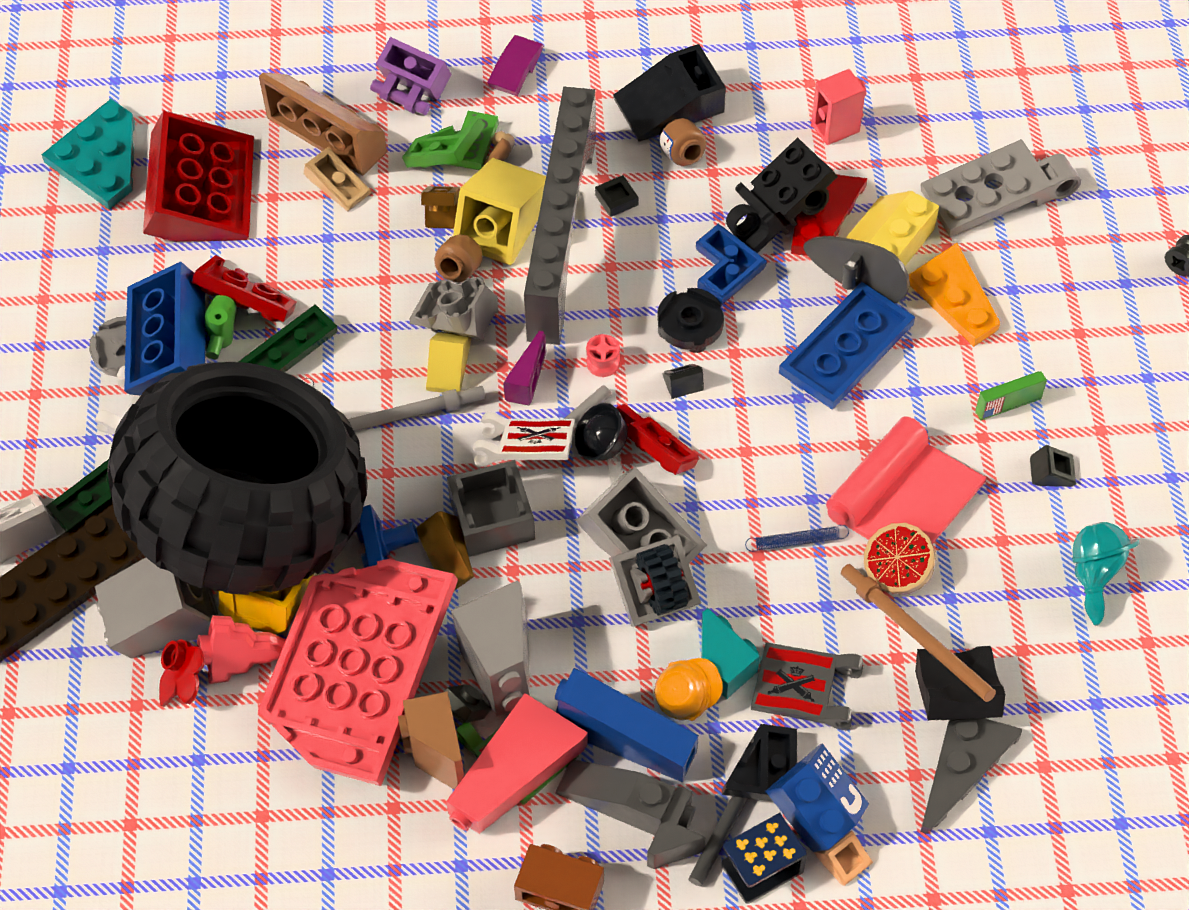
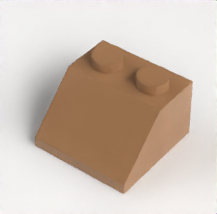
M448 691L403 700L405 715L398 716L405 754L413 753L414 763L417 768L455 790L464 777V771Z

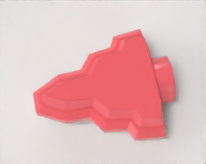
M212 615L208 635H198L197 646L203 651L204 665L208 667L209 684L228 682L232 675L247 673L254 664L271 663L279 659L286 639L270 632H254L249 624L234 623L231 616Z

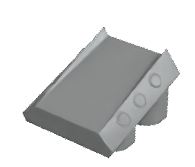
M480 277L469 278L461 284H454L452 280H440L436 283H429L409 318L410 324L484 341V333L494 314L498 313V297L485 285L484 280Z

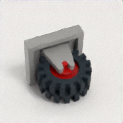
M679 535L609 557L631 627L701 604Z

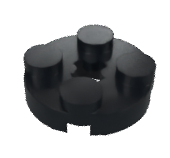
M687 288V292L677 294V291L668 294L658 307V334L669 344L677 348L689 350L693 353L703 352L706 346L714 343L722 333L724 312L720 308V302L714 295L699 288ZM691 315L696 316V322L694 323L685 322V319H683V317L689 318Z

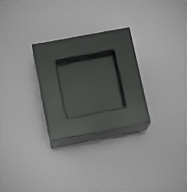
M624 175L595 187V196L610 217L639 205V197Z
M467 684L447 687L444 691H448L452 712L464 723L483 720L491 710V707L482 699L483 696L480 691L473 686Z

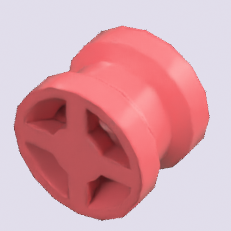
M606 334L592 337L586 346L588 370L598 377L613 375L620 365L619 342L614 337Z

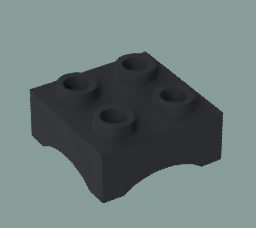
M977 646L972 650L953 653L996 690L994 698L989 702H985L926 649H917L915 673L928 721L1003 717L1006 694L996 673L991 646Z

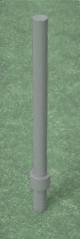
M483 386L456 392V389L442 392V396L350 418L348 421L353 430L358 431L446 409L447 412L460 409V405L486 399Z

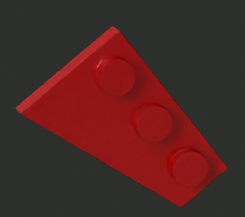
M217 255L195 270L191 283L201 286L200 289L207 294L228 296L235 301L237 307L244 309L252 308L261 312L265 319L274 322H284L293 314L297 301L265 283L253 284L248 281L247 272L240 268L229 270L223 266L225 260Z

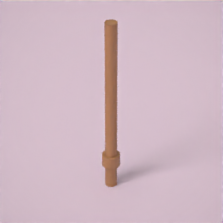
M847 564L842 568L841 575L856 588V593L867 603H874L985 702H989L994 698L996 694L995 689L882 592L881 585L873 578L865 577L851 564Z

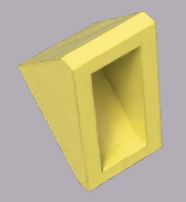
M438 332L430 339L426 382L427 391L444 392L456 389V392L461 391L472 338Z

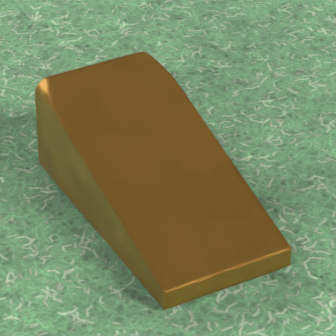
M439 511L417 526L419 539L433 568L452 573L457 577L458 582L455 590L474 577L457 516Z

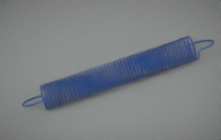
M833 526L807 531L803 530L800 533L796 531L793 534L789 532L784 533V535L782 533L777 534V536L776 534L770 535V537L769 535L763 536V538L761 536V538L756 537L754 539L757 540V550L755 551L762 549L763 544V549L765 550L791 546L792 543L795 546L799 542L802 545L828 541L829 538L830 540H835L836 537L837 539L844 538L838 537L839 528L837 526L835 529Z

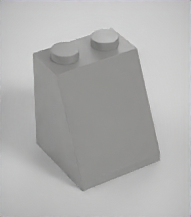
M147 558L140 560L95 586L98 598L96 605L98 612L103 618L106 630L104 632L105 641L113 651H117L129 658L162 650L172 640L184 639L192 641L197 639L198 635H208L212 615L219 616L212 589L200 588L186 583L170 571L160 569Z
M518 580L451 610L459 651L497 717L506 712H511L524 693L530 696L528 623L522 587Z

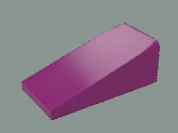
M539 331L505 379L503 386L507 402L528 406L532 404L547 352L546 336L543 331Z

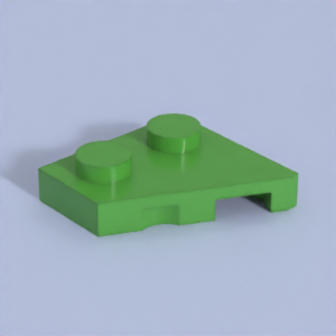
M480 116L471 118L468 127L462 130L455 131L452 125L438 132L418 137L407 149L402 159L407 168L420 166L427 168L432 165L443 164L448 166L456 165L463 160L464 155L485 126Z

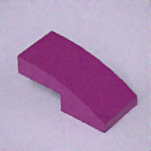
M514 35L497 61L487 82L491 88L518 97L528 72L533 73L544 45Z

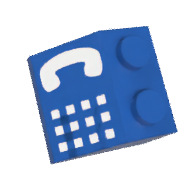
M823 743L818 745L765 791L812 852L829 850L857 825L869 805L868 801Z

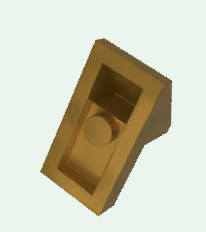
M428 186L421 192V205H425V227L454 229L460 187Z

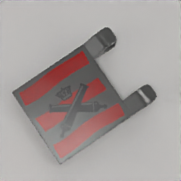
M766 642L751 703V710L825 723L836 729L847 731L852 723V710L846 706L828 707L835 671L851 678H859L862 675L863 658L858 654L836 655Z

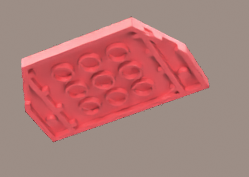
M391 559L377 561V565L357 570L351 567L342 569L335 574L325 573L312 576L258 712L314 768L382 786L401 735L398 716L405 715L403 700L415 697L458 582L457 577L452 573Z

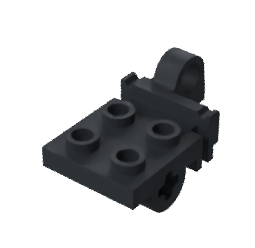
M797 137L750 182L754 186L751 191L742 182L735 187L737 193L749 205L739 204L732 208L726 217V225L734 236L758 253L780 231L787 235L789 231L786 229V226L790 223L795 227L797 222L794 218L801 211L806 215H815L822 211L829 200V192L826 188L838 176ZM747 215L746 219L741 224L737 225L738 221L743 216Z

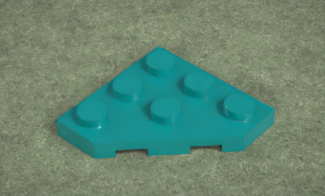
M110 98L42 153L44 163L110 210L133 191V131L135 129L133 114Z

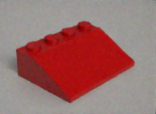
M163 110L151 132L143 234L173 242L247 240L250 230L254 136Z

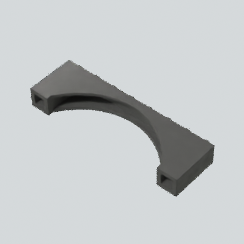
M563 86L524 290L527 342H532L539 331H543L546 336V344L560 345L565 318L567 275L577 198L585 165L592 164L596 143L595 89Z

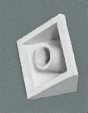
M36 493L0 509V563L57 536L46 509Z

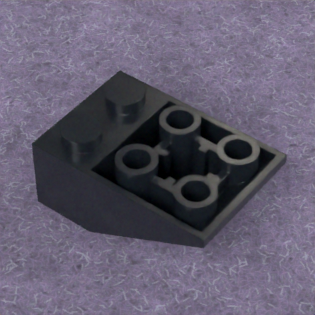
M700 44L670 53L613 94V98L638 142L660 135L663 129L676 119L684 118L695 123L724 113L726 87Z

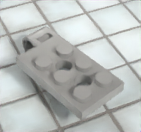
M1020 139L922 182L921 192L926 199L939 205L937 217L949 237H952L1032 201L1037 206H1040L1053 199L1066 198L1080 187L1081 179L1064 154H1055L1037 162L1024 141ZM994 180L1000 182L1002 186L992 189L986 187L985 184ZM962 193H968L973 196L967 202L956 199Z

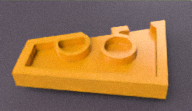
M958 243L909 274L910 287L973 347L999 330L1000 321Z

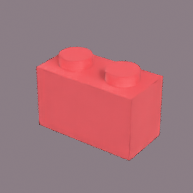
M850 69L816 82L811 124L826 145L860 132L866 88L863 81L857 79Z

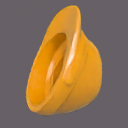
M703 658L679 660L669 663L668 667L659 675L655 683L654 694L661 711L667 716L678 720L694 721L705 710L717 703L722 695L723 684L717 667L710 660Z

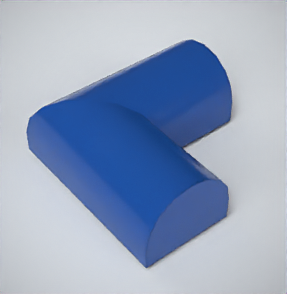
M719 223L696 241V250L715 264L698 279L697 287L714 295L720 302V307L766 267L767 260Z

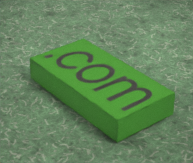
M474 111L467 112L461 130L468 127L471 118L480 116L485 127L464 155L463 160L454 166L480 170L484 166L483 163L487 158L492 139L499 124L498 116Z

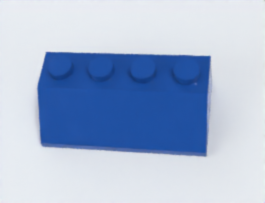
M181 261L127 287L124 391L129 395L141 396L144 390L170 373L187 371L188 366L205 363V292L200 289L201 286L191 283L194 272Z

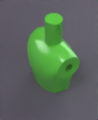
M215 296L205 313V328L210 339L205 355L209 359H218L221 348L228 347L233 341L237 306L235 301L228 296Z

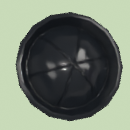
M600 403L591 407L582 416L575 432V446L578 454L587 460H608L613 458L626 443L628 425L619 410L610 403Z

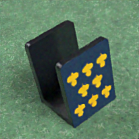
M779 812L725 842L723 850L728 857L722 860L721 866L743 901L749 904L804 873L807 852Z

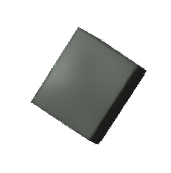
M689 364L666 370L662 373L671 399L704 390L703 369L699 365Z

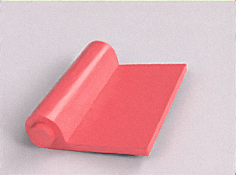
M904 416L899 419L828 499L826 503L828 516L836 524L845 525L868 540L880 528L891 523H908L919 527L931 539L933 544L986 482V477L929 445L928 433L925 428L915 419Z

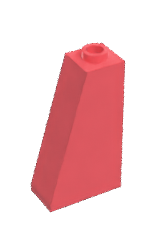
M524 693L446 801L448 814L450 815L449 819L464 831H468L471 828L480 834L581 754L587 747L588 732Z

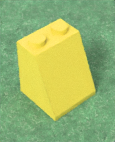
M495 158L490 159L460 188L453 236L460 234L473 238L479 244L482 256L511 266L538 221L546 176Z

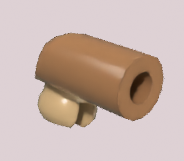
M499 131L494 135L492 143L495 148L484 161V165L492 158L506 161L515 145L514 137L511 134Z

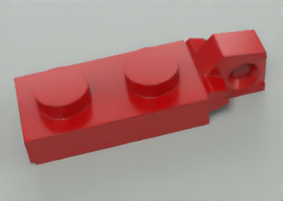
M626 404L616 407L628 425L627 437L635 442L638 449L647 452L660 462L663 469L677 475L695 468L699 455L651 417L642 418Z

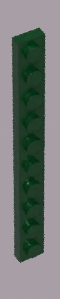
M314 304L238 362L262 365L286 372L337 333V325ZM109 459L46 506L47 512L65 532L69 533L112 500L108 481Z

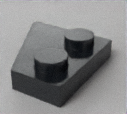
M760 724L724 785L722 795L773 802L765 791L797 764V729Z

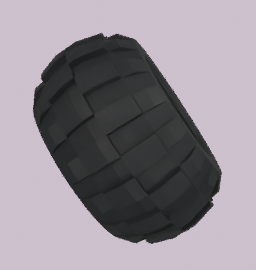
M243 362L203 363L188 366L187 371L170 373L144 390L136 403L131 405L118 424L108 461V481L114 513L123 532H126L129 538L137 543L138 550L160 569L168 570L180 577V580L186 583L229 594L248 595L249 592L256 591L270 593L300 584L303 579H308L314 573L320 574L336 559L346 546L347 541L356 531L362 515L368 487L365 457H361L359 439L346 416L331 405V400L290 374L274 368Z

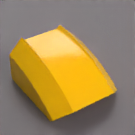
M312 576L308 579H303L298 585L271 593L256 591L244 595L219 591L218 610L224 616H231L234 623L249 624L253 629L270 632L275 635L286 630L296 614Z

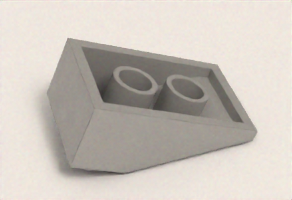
M636 467L623 473L575 520L590 538L611 557L679 535L689 564L707 546Z

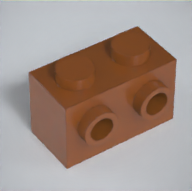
M530 844L514 884L515 900L545 910H594L604 884V867L599 866L597 861L589 857L578 856L573 858L564 855L560 849L552 845L542 844L539 847Z

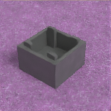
M515 460L447 477L449 499L454 515L458 518L469 557L535 540L534 517Z

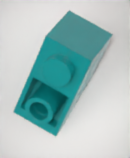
M709 608L702 612L701 658L710 660L717 667L723 684L722 695L728 699L758 672L760 655L751 641L748 639L742 640L733 631L731 624L722 615L716 616Z

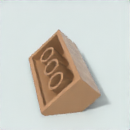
M263 72L259 75L266 115L272 122L321 151L330 147L350 169L362 176L387 153L385 133L377 124L365 121L353 110L345 109L335 103L331 97L318 93L306 82L298 81L288 74Z

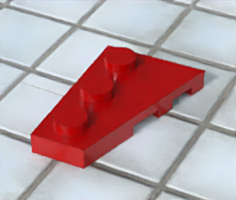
M836 174L838 177L826 188L829 192V200L825 208L815 215H806L801 211L796 216L797 225L794 228L791 254L808 256L803 247L807 240L821 236L836 237L846 216L854 208L858 196L865 190L868 178Z

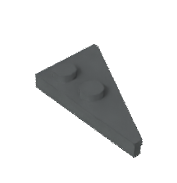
M986 718L951 719L948 721L920 832L928 834L929 831L937 827L947 817L948 812L968 795L982 780L983 775L999 762L1000 757L1013 744L1019 741L1022 728Z

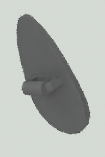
M834 236L815 237L804 243V251L809 258L825 273L840 282L844 289L854 290L863 282L894 303H898L907 295L910 287L909 274L899 258L887 249L864 241Z

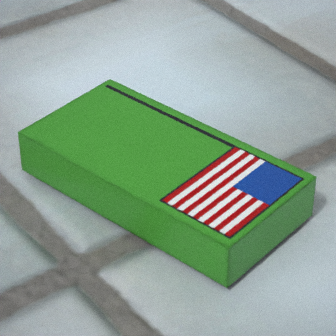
M1037 371L981 391L975 412L981 421L1042 399L1047 379L1042 371Z

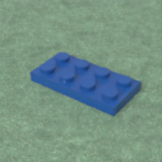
M861 282L779 365V374L833 410L914 325L915 316Z

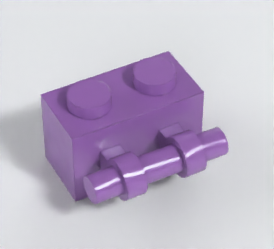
M390 37L376 62L377 67L383 76L386 77V80L383 83L374 79L370 90L378 93L379 97L385 101L390 102L393 100L403 105L404 109L411 113L419 112L427 115L430 104L421 100L422 95L438 101L452 74L445 61ZM398 84L410 88L409 94L398 90Z

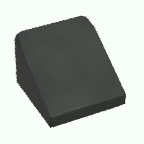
M1045 445L1030 456L1032 484L1037 486L1065 487L1076 485L1073 454Z

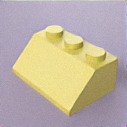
M913 191L880 196L846 238L883 247L895 254L906 266L935 230L939 205Z

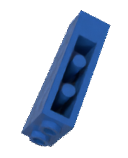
M573 668L568 680L563 678L560 681L555 693V700L558 701L556 713L588 732L587 743L683 783L697 753L699 735L576 668Z

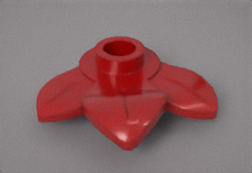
M184 639L172 640L166 644L161 656V664L165 671L160 679L159 700L160 706L163 707L168 705L177 695L183 703L190 705L195 700L199 691L200 681L198 673L204 667V654L201 648L192 646L189 641Z

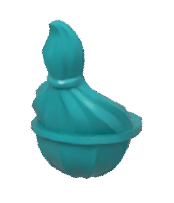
M1108 522L1094 523L1084 527L1076 536L1072 549L1073 563H1076L1075 576L1085 588V610L1095 626H1098L1104 617L1105 603L1103 591L1105 585L1125 565L1129 556V549L1140 544L1139 539H1129L1121 528Z

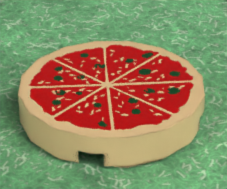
M891 523L880 528L869 539L864 550V567L868 577L873 578L881 585L882 591L904 595L917 591L931 579L934 572L936 551L931 539L919 527L908 523Z

